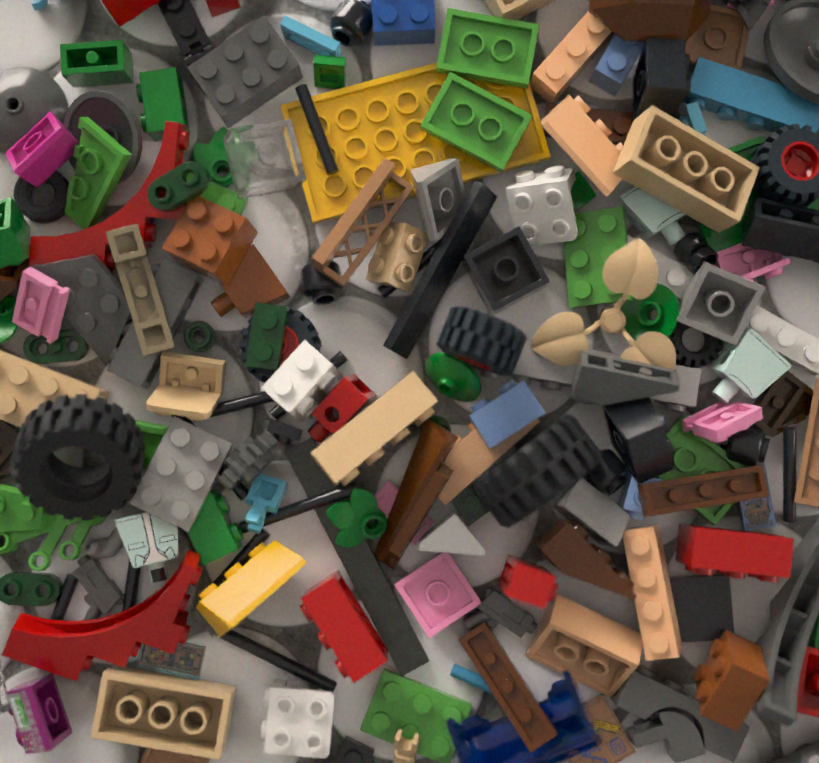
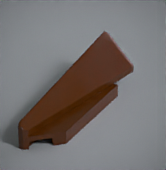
M427 419L423 425L388 516L386 530L381 535L375 550L376 559L393 570L396 568L454 471L443 463L459 437L431 419Z

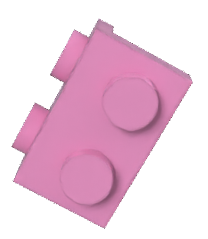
M742 243L717 252L718 259L715 266L754 282L753 278L763 274L766 280L783 274L782 267L792 262L790 257L783 259L779 253L755 250L742 246Z

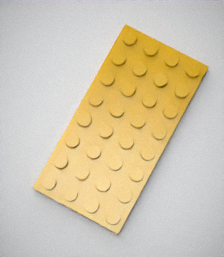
M437 62L311 96L339 169L333 175H327L300 101L297 100L280 105L313 225L342 217L384 158L395 164V174L413 186L411 169L452 158H458L463 183L501 173L420 129L422 121L448 74L436 72ZM461 77L533 115L503 172L550 160V151L530 83L528 88H521ZM389 181L384 188L385 200L399 198L404 190ZM415 188L408 199L416 197ZM380 195L375 202L381 201Z

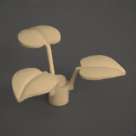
M636 238L626 246L615 251L606 260L602 271L605 285L611 292L623 294L614 306H606L601 310L598 321H595L592 326L583 330L584 323L579 314L573 312L558 313L540 326L531 343L533 351L552 363L570 366L578 363L581 350L588 351L589 342L585 336L602 327L608 333L620 332L632 346L621 354L622 359L675 370L676 352L673 343L667 336L660 332L650 331L640 335L637 342H635L624 328L626 319L620 307L625 303L628 296L630 295L636 299L647 298L654 291L658 282L656 259L648 245L642 239Z

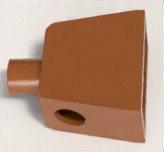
M252 244L228 286L219 283L225 292L210 303L220 317L236 307L244 318H248L254 314L255 302L276 305L290 298V295L260 252Z

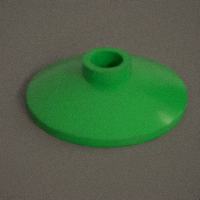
M657 283L654 291L647 298L636 299L633 297L634 301L625 302L621 306L626 319L624 328L635 342H637L640 335L650 331L660 332L669 337L678 325L677 317L680 312L678 299L672 290L662 284ZM654 310H657L658 315L656 319L652 321L651 313Z
M445 353L432 354L426 360V375L441 394L460 402H472L478 398L482 391L481 381L476 372L463 360Z

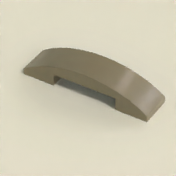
M138 224L106 232L143 356L175 348Z

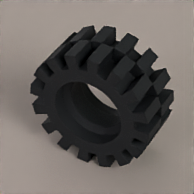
M678 322L676 329L668 337L675 348L676 365L698 368L711 363L712 360L719 356L718 352L722 351L724 345H721L723 340L702 332L704 345L699 351L693 352L686 349L682 343V335L686 329L692 327Z

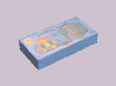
M758 464L757 466L763 465L769 497L737 502L743 531L776 526L765 464Z

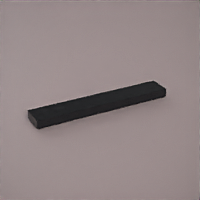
M476 180L473 182L384 342V347L406 359L409 357L462 262L463 256L467 253L498 197L483 183Z

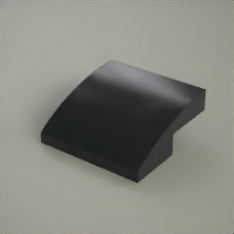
M724 574L669 577L682 642L714 641L716 638L720 639L725 629L735 634L730 577H726Z

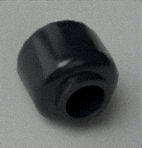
M362 0L342 1L329 22L333 38L346 47L362 44L373 27V15L368 4Z
M312 259L301 269L300 276L303 294L308 300L313 301L317 305H327L337 300V297L343 291V287L313 268ZM331 261L328 267L341 276L339 265Z
M750 426L746 430L729 436L727 440L721 442L720 447L726 450V456L729 460L740 463L742 466L752 467L757 466L758 462L764 463L770 439L765 438L766 434L763 429Z
M603 449L601 450L600 462L582 478L602 494L607 493L610 496L627 482L628 479L625 476L628 468L612 450Z

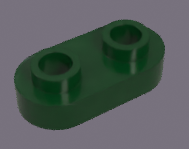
M184 162L150 184L147 193L148 200L153 207L160 211H174L207 190L210 183L209 173L205 167L197 162ZM190 172H194L195 177L193 181L187 182V175ZM162 189H166V190H167V195H166V197L163 198V199H160V198H159V193H160V191H161Z
M60 330L58 339L51 344L46 342L47 338L42 335L37 337L34 334H30L23 344V351L27 359L38 364L77 362L82 360L89 351V345L75 330ZM76 341L78 348L76 351L71 352L70 344ZM45 343L47 350L44 354H40L39 347Z
M12 572L0 578V600L7 605L48 606L57 602L63 584L58 576L51 573ZM9 584H13L16 588L14 595L8 591ZM41 585L47 587L48 592L46 596L41 595L39 592Z

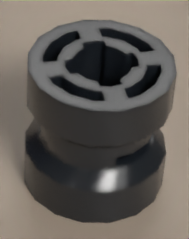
M697 232L684 236L674 248L676 257L687 263V269L693 275L696 274L704 262L714 265L718 259L717 252L712 247L706 246L705 240Z

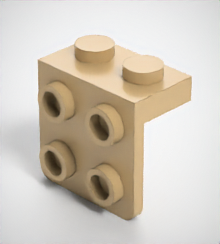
M164 351L160 359L159 385L147 400L146 409L160 416H186L193 421L210 418L223 396L226 360Z

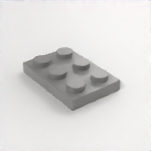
M174 416L137 488L136 494L129 504L189 532L233 444Z

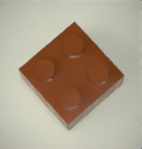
M197 196L186 205L162 249L176 262L228 286L258 232L247 218L203 197Z
M726 629L720 639L716 638L712 642L709 649V657L704 664L700 663L693 677V680L696 682V699L699 702L700 715L736 732L738 731L770 682L760 645Z

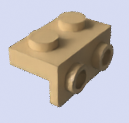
M390 222L378 239L374 255L368 265V273L365 280L374 284L393 286L404 292H410L428 240L427 233L408 223Z

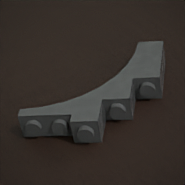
M819 519L792 552L790 578L771 600L770 625L756 641V644L761 646L770 682L758 699V714L787 727H790L796 721L800 672L812 628L819 613Z

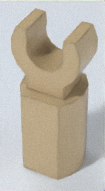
M398 729L393 742L395 748L393 763H415L420 736L415 733L414 739L408 740L402 736L403 730Z

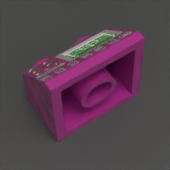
M53 673L19 684L6 691V708L9 714L14 717L17 726L16 738L18 743L24 747L26 754L52 750L73 733Z

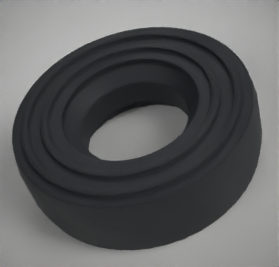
M55 171L42 183L49 184L54 189V199L46 206H37L33 202L32 192L35 186L19 177L14 187V201L24 216L38 223H51L65 215L69 182L61 173Z

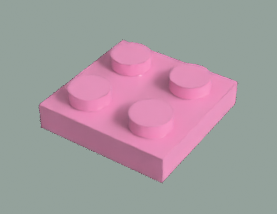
M450 553L437 554L394 583V586L428 638L482 603Z

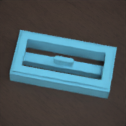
M286 15L284 16L280 26L285 39L318 55L341 57L340 42Z

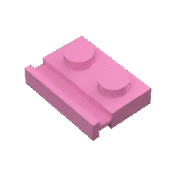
M29 267L22 272L12 322L37 337L44 336L47 338L46 342L51 344L58 339L70 289L68 287L61 288L57 285V281Z
M719 401L683 419V432L687 433L693 430L694 435L708 439L710 442H723L729 436L746 430L750 425L762 420V407L741 401L733 403L729 401L727 404Z

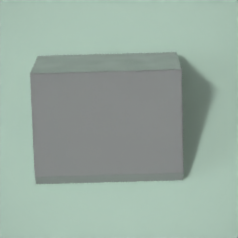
M458 158L410 170L423 226L431 242H436L444 236L466 197Z
M704 262L686 287L677 321L737 346L766 287Z
M583 478L572 484L552 506L569 521L573 520L579 523L589 536L601 546L616 547L631 517L630 514Z
M453 511L425 533L418 543L419 551L485 556L483 546Z

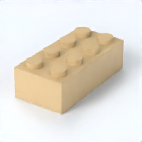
M652 105L633 121L612 173L719 233L740 222L760 167Z
M0 349V420L21 427L22 423L25 422L26 416L32 410H38V406L47 400L55 402L56 397L68 395L69 398H75L76 394H87L86 398L95 399L98 396L106 399V401L111 391ZM72 447L75 449H85L80 447Z
M412 371L313 450L311 457L334 486L340 482L343 486H346L360 474L357 470L359 466L364 462L368 466L372 465L384 455L385 451L382 448L390 442L394 447L410 433L408 427L411 424L415 423L419 427L435 413L432 407L438 400L417 374Z
M113 664L102 673L90 738L220 760L227 748L237 686L131 667L123 668Z

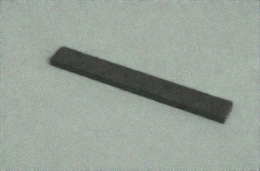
M313 437L284 452L308 498L339 487L338 484L334 486L311 457V452L318 447ZM342 499L314 509L401 677L428 663L429 658L367 540L365 539L355 547H343L336 544V537L341 529L331 523L326 512L332 505L346 500Z

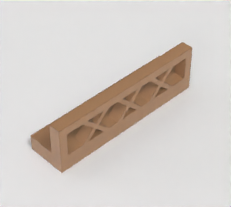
M387 158L383 159L312 256V267L343 288L414 190L415 186L394 173L395 164ZM389 181L404 190L399 198L385 200L384 188ZM380 195L381 201L375 202ZM392 205H393V207H392V208L390 209V211L388 212L387 206H392ZM382 207L384 213L382 222L368 225L366 218L368 210ZM363 220V226H358L360 221ZM375 230V232L370 237L369 231ZM365 231L367 243L364 247L350 249L348 242L350 235ZM345 244L346 250L339 251ZM356 254H358L357 257H356V258L354 259V261L352 262V257H351V255H356ZM347 256L349 268L343 276H340L328 267L334 258Z
M819 378L815 380L794 503L819 508Z

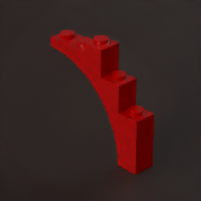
M165 121L162 144L153 169L140 190L122 209L103 222L79 232L59 236H31L29 267L34 264L40 265L62 259H73L96 254L113 274V270L117 267L106 232L138 224L144 247L152 248V242L154 243L157 238V225L153 224L154 218L178 220L188 204L187 202L171 212H163L153 207L147 196L148 188L153 181L183 163L184 150H188L189 132L185 131L186 125L179 122ZM162 189V190L160 191V193H159V198H160V199H163V198L166 197V195H167V190H166V189Z
M188 550L176 572L159 590L143 602L117 614L91 620L63 621L44 619L21 613L12 627L1 656L77 682L81 670L88 671L94 657L125 668L130 656L137 657L142 644L174 654L178 643H185L191 628L190 625L186 624L189 612L185 611L191 595L186 592L189 585L196 586L202 572V567L197 566L200 554Z

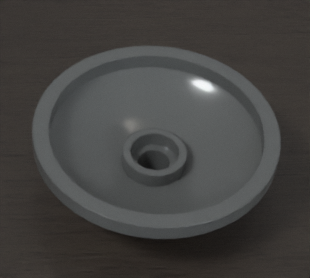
M29 67L11 68L0 73V153L5 154L50 111L62 124L64 123L69 109L67 98L59 84L48 74ZM14 102H19V106L15 110H11V105Z
M96 90L80 95L70 105L63 125L80 142L82 130L78 128L79 117H89L132 154L118 182L120 184L133 174L141 157L142 134L137 117L131 107L114 93ZM71 156L68 160L75 170L77 158Z

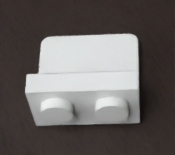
M554 166L541 173H533L532 170L521 171L515 174L505 190L513 227L515 229L520 226L530 246L573 241L576 239L578 229L570 192L576 180L574 168L564 169L563 166Z
M304 340L261 388L288 413L302 422L306 418L310 420L314 417L312 415L313 411L336 387L343 375L330 361Z
M275 679L270 688L265 689L263 707L268 708L267 721H262L260 740L265 741L264 753L326 758L329 755L335 699L333 692L287 687V680Z

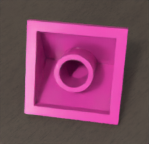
M50 111L5 154L13 171L19 177L38 188L74 155L75 145H79L80 142Z

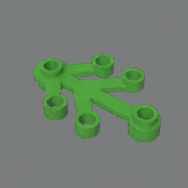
M48 514L47 524L40 530L1 532L0 537L4 536L6 542L3 547H0V554H12L17 550L19 543L48 533L40 550L32 553L28 560L31 569L44 571L50 567L51 556L66 528L69 525L78 523L70 541L63 542L59 547L61 558L75 560L81 554V546L91 527L103 523L107 516L100 518L99 515H95L92 520H82V517H74L73 520L63 519V515L55 514V516ZM69 545L74 547V553L71 556L66 554V548ZM42 555L44 563L41 567H38L36 559Z

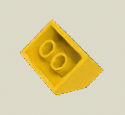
M276 540L272 541L268 546L262 542L248 554L251 557L249 562L243 567L238 562L224 574L227 578L224 583L219 587L213 583L198 595L202 601L195 608L221 637L306 564V561Z

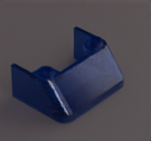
M569 670L562 672L565 679L551 685L552 689L547 693L549 699L539 702L559 734L531 753L507 716L490 722L488 719H481V716L476 715L465 719L463 725H459L452 717L446 720L459 763H560L598 747L603 741L581 690Z

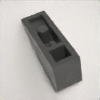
M581 350L572 380V399H577L589 405L594 403L609 405L678 392L680 385L677 370Z

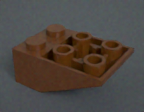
M560 518L533 543L561 573L630 599L637 597L630 589L634 586L632 581L621 570L618 571L615 567L612 569L608 565L612 560L599 546L590 545L586 541L589 534L579 523L573 520L568 522Z

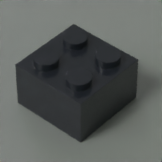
M646 37L632 79L633 121L652 105L675 119L680 118L683 98H688L691 88V80L686 78L690 55L685 54V40Z
M520 226L469 252L462 259L465 270L489 314L492 316L545 288L550 282Z
M650 397L602 405L611 444L638 485L674 469L671 456L675 452L666 433L670 432V428L663 414L657 415L655 412V407Z

